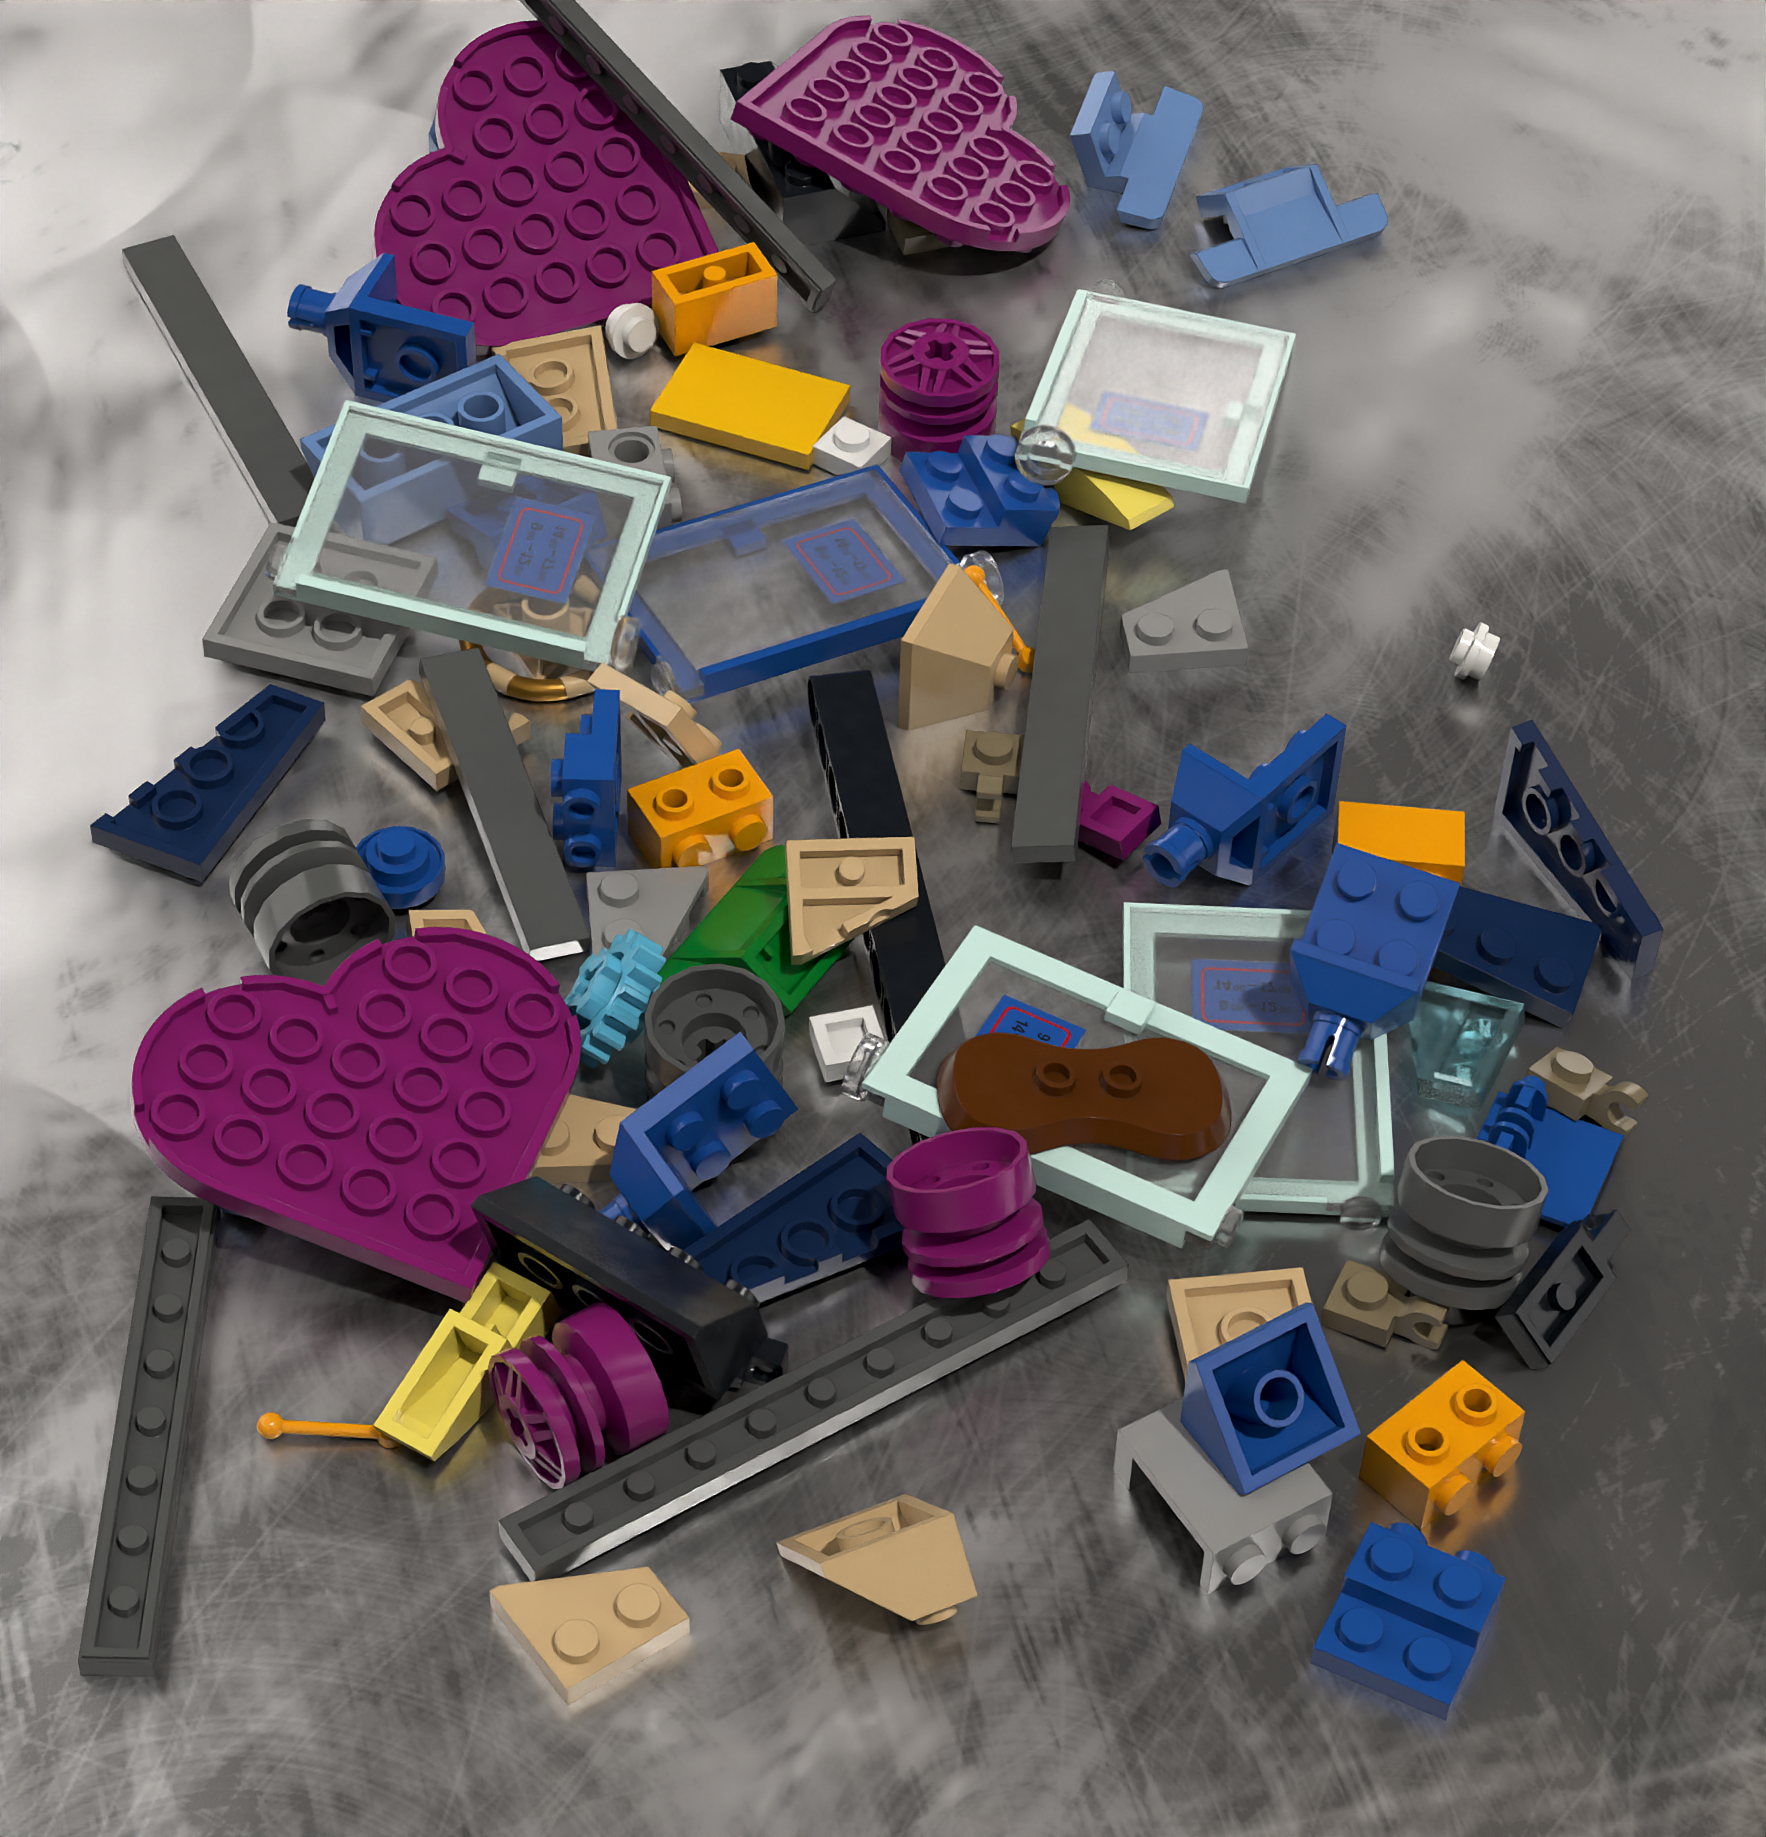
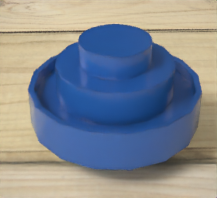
M392 826L374 831L363 838L356 847L391 909H405L421 905L434 897L444 884L446 871L445 855L440 843L428 832L414 827Z

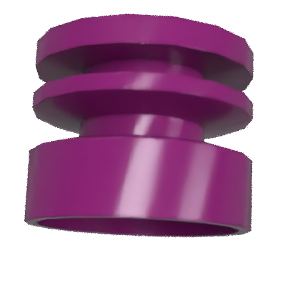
M935 318L907 323L890 333L881 347L878 432L892 437L891 455L902 462L906 452L932 453L934 451L958 453L965 435L991 436L995 434L999 350L990 336L974 325L954 319Z
M976 1127L945 1132L922 1140L902 1151L887 1166L886 1180L895 1217L905 1227L902 1235V1246L904 1253L909 1257L908 1270L911 1283L920 1292L939 1298H969L991 1294L1023 1282L1039 1272L1049 1260L1051 1245L1047 1229L1043 1227L1044 1214L1042 1206L1033 1198V1195L1036 1193V1180L1027 1141L1017 1132L998 1127Z
M604 1302L594 1303L557 1322L552 1332L553 1344L541 1335L530 1336L522 1340L519 1350L517 1348H506L491 1356L488 1365L490 1386L494 1399L512 1440L524 1460L539 1479L552 1489H561L578 1480L580 1472L592 1473L602 1468L605 1461L604 1446L615 1455H627L665 1435L669 1427L668 1404L661 1381L648 1353L623 1317Z

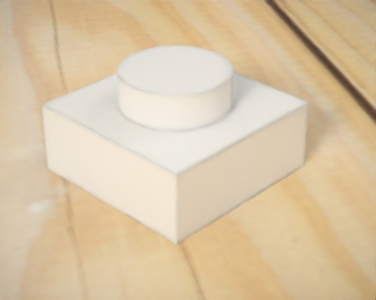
M843 416L812 446V464L838 476L876 464L880 466L891 455L892 437Z
M873 1005L809 1017V1036L825 1082L869 1074L887 1049Z

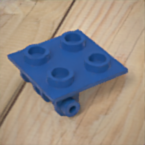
M1525 1076L1522 1080L1512 1084L1508 1094L1501 1091L1498 1092L1476 1139L1508 1149L1532 1163L1545 1177L1549 1190L1540 1219L1566 1228L1572 1221L1583 1220L1591 1213L1624 1135L1580 1119L1574 1121L1560 1112L1547 1108L1549 1098L1546 1092V1084L1536 1076Z

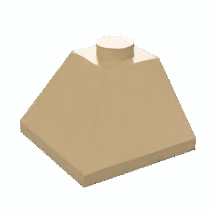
M948 564L901 639L898 728L910 731L987 711L999 690H1008L1016 676L1019 657L1012 654L1014 628L960 566Z
M908 1494L898 1496L776 1542L780 1556L910 1621L915 1620L916 1624L919 1625L932 1624L948 1619L958 1612L956 1604L978 1596L954 1513Z

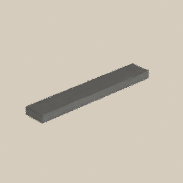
M475 648L421 658L419 675L523 951L537 961L589 951L590 933L480 649Z

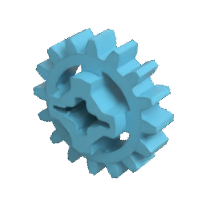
M628 929L624 937L620 934L614 937L609 950L603 947L599 951L598 956L592 953L579 968V976L571 992L564 999L571 1015H576L579 1023L581 1037L579 1062L592 1069H595L598 1062L606 1064L609 1061L613 1048L621 1051L625 1041L631 1044L644 1030V1016L651 995L658 989L663 977L657 973L666 962V958L661 956L664 948L639 932Z

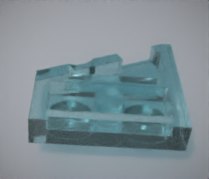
M1427 981L1414 1020L1408 1023L1418 1096L1481 1111L1525 1023L1524 1004Z

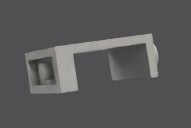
M1183 1398L1118 1429L1113 1471L1128 1491L1151 1481L1204 1550L1200 1585L1207 1594L1229 1583L1240 1585L1248 1582L1266 1564L1290 1552L1292 1554L1304 1553L1314 1547L1326 1534L1333 1493L1308 1462L1246 1495L1238 1494L1181 1424Z

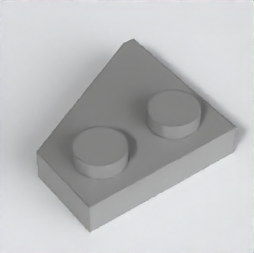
M1228 569L1218 570L1121 615L1120 636L1129 673L1247 665L1249 647Z

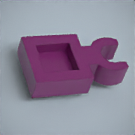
M1085 780L1078 840L1124 860L1162 824L1159 805L1111 784L1098 795L1091 791L1089 783Z

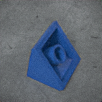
M1305 1302L1188 1362L1180 1422L1238 1494L1246 1495L1361 1434L1313 1303Z

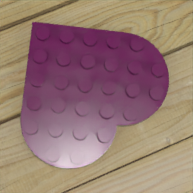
M870 15L852 16L835 21L824 28L736 102L730 120L745 127L750 135L756 139L771 142L793 154L799 163L808 167L818 168L839 180L847 190L868 196L887 207L888 211L895 217L912 221L933 232L940 242L951 247H961L966 244L989 250L1028 253L1032 248L1041 246L1056 236L1069 209V189L1067 185L1059 186L1053 174L1056 165L1033 143L1011 130L1017 116V101L1015 96H1007L1001 85L1004 77L990 62L968 46L944 33L921 24L897 18L896 24L878 22L873 25L871 24L872 19Z
M538 20L520 21L494 28L470 42L457 55L441 85L436 104L435 132L439 150L416 160L393 181L391 189L378 210L372 238L373 260L383 253L395 255L397 304L474 322L476 355L493 356L491 348L506 346L515 341L601 325V328H604L611 312L623 304L641 303L652 309V271L719 252L688 180Z
M452 927L415 928L414 936L397 939L385 944H381L380 940L376 939L361 947L336 968L324 986L286 976H241L239 985L219 988L207 993L201 987L173 1003L151 1025L138 1048L133 1064L130 1093L133 1122L139 1139L155 1164L170 1179L193 1195L237 1214L467 1303L479 1285L493 1256V1252L473 1213L471 1205L479 1195L531 1177L574 1086L581 1052L579 1023L577 1016L571 1015L568 1006L560 995V984L541 963L516 946L499 938L467 929Z

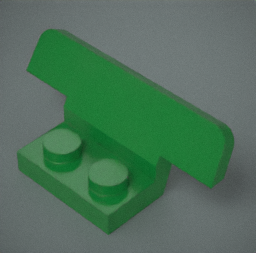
M777 845L765 850L669 957L657 974L663 977L661 985L668 977L691 966L719 963L743 968L768 983L780 999L783 1015L786 1016L793 1012L855 938L802 965H791L785 845Z

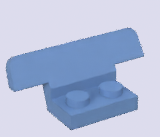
M1116 72L1095 73L1070 134L1087 187L1122 194L1117 208L1121 223L1145 229H1156L1161 226L1198 127L1204 108L1203 104L1194 96L1164 86L1153 115L1147 113L1132 114L1130 97L1126 91L1121 90Z
M1318 164L1287 166L1196 196L1201 217L1222 216L1223 224L1229 225L1234 239L1189 255L1210 286L1224 289L1376 238L1381 235L1387 226L1388 216L1378 193L1368 194L1335 205Z

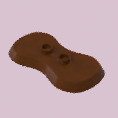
M988 1033L965 1041L946 1055L940 1065L937 1076L938 1104L944 1121L951 1131L976 1127H998L1015 1131L1027 1141L1029 1154L1070 1144L1086 1143L1111 1145L1163 1160H1189L1202 1157L1219 1148L1225 1142L1230 1132L1232 1110L1226 1085L1211 1059L1198 1047L1171 1038H1147L1102 1049H1074L1047 1044L1017 1034Z

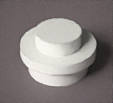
M644 304L620 305L611 312L605 326V334L611 348L615 353L626 359H636L644 356L652 349L658 338L660 329L659 319L656 313Z
M1480 622L1474 632L1466 628L1462 630L1449 658V661L1458 664L1455 677L1464 680L1466 676L1480 681L1484 676L1500 641V637L1488 632V625Z

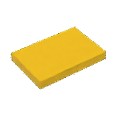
M694 342L650 410V426H657L659 429L809 470L813 463L812 446L838 422L850 401L851 385Z

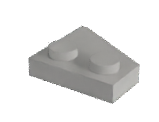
M708 866L587 872V898L592 953L598 956L599 951L603 947L609 950L617 934L624 937L627 930L632 929L664 948L661 956L665 957L667 961L670 957L671 947L680 942L689 926V913L699 896L705 897L709 890Z

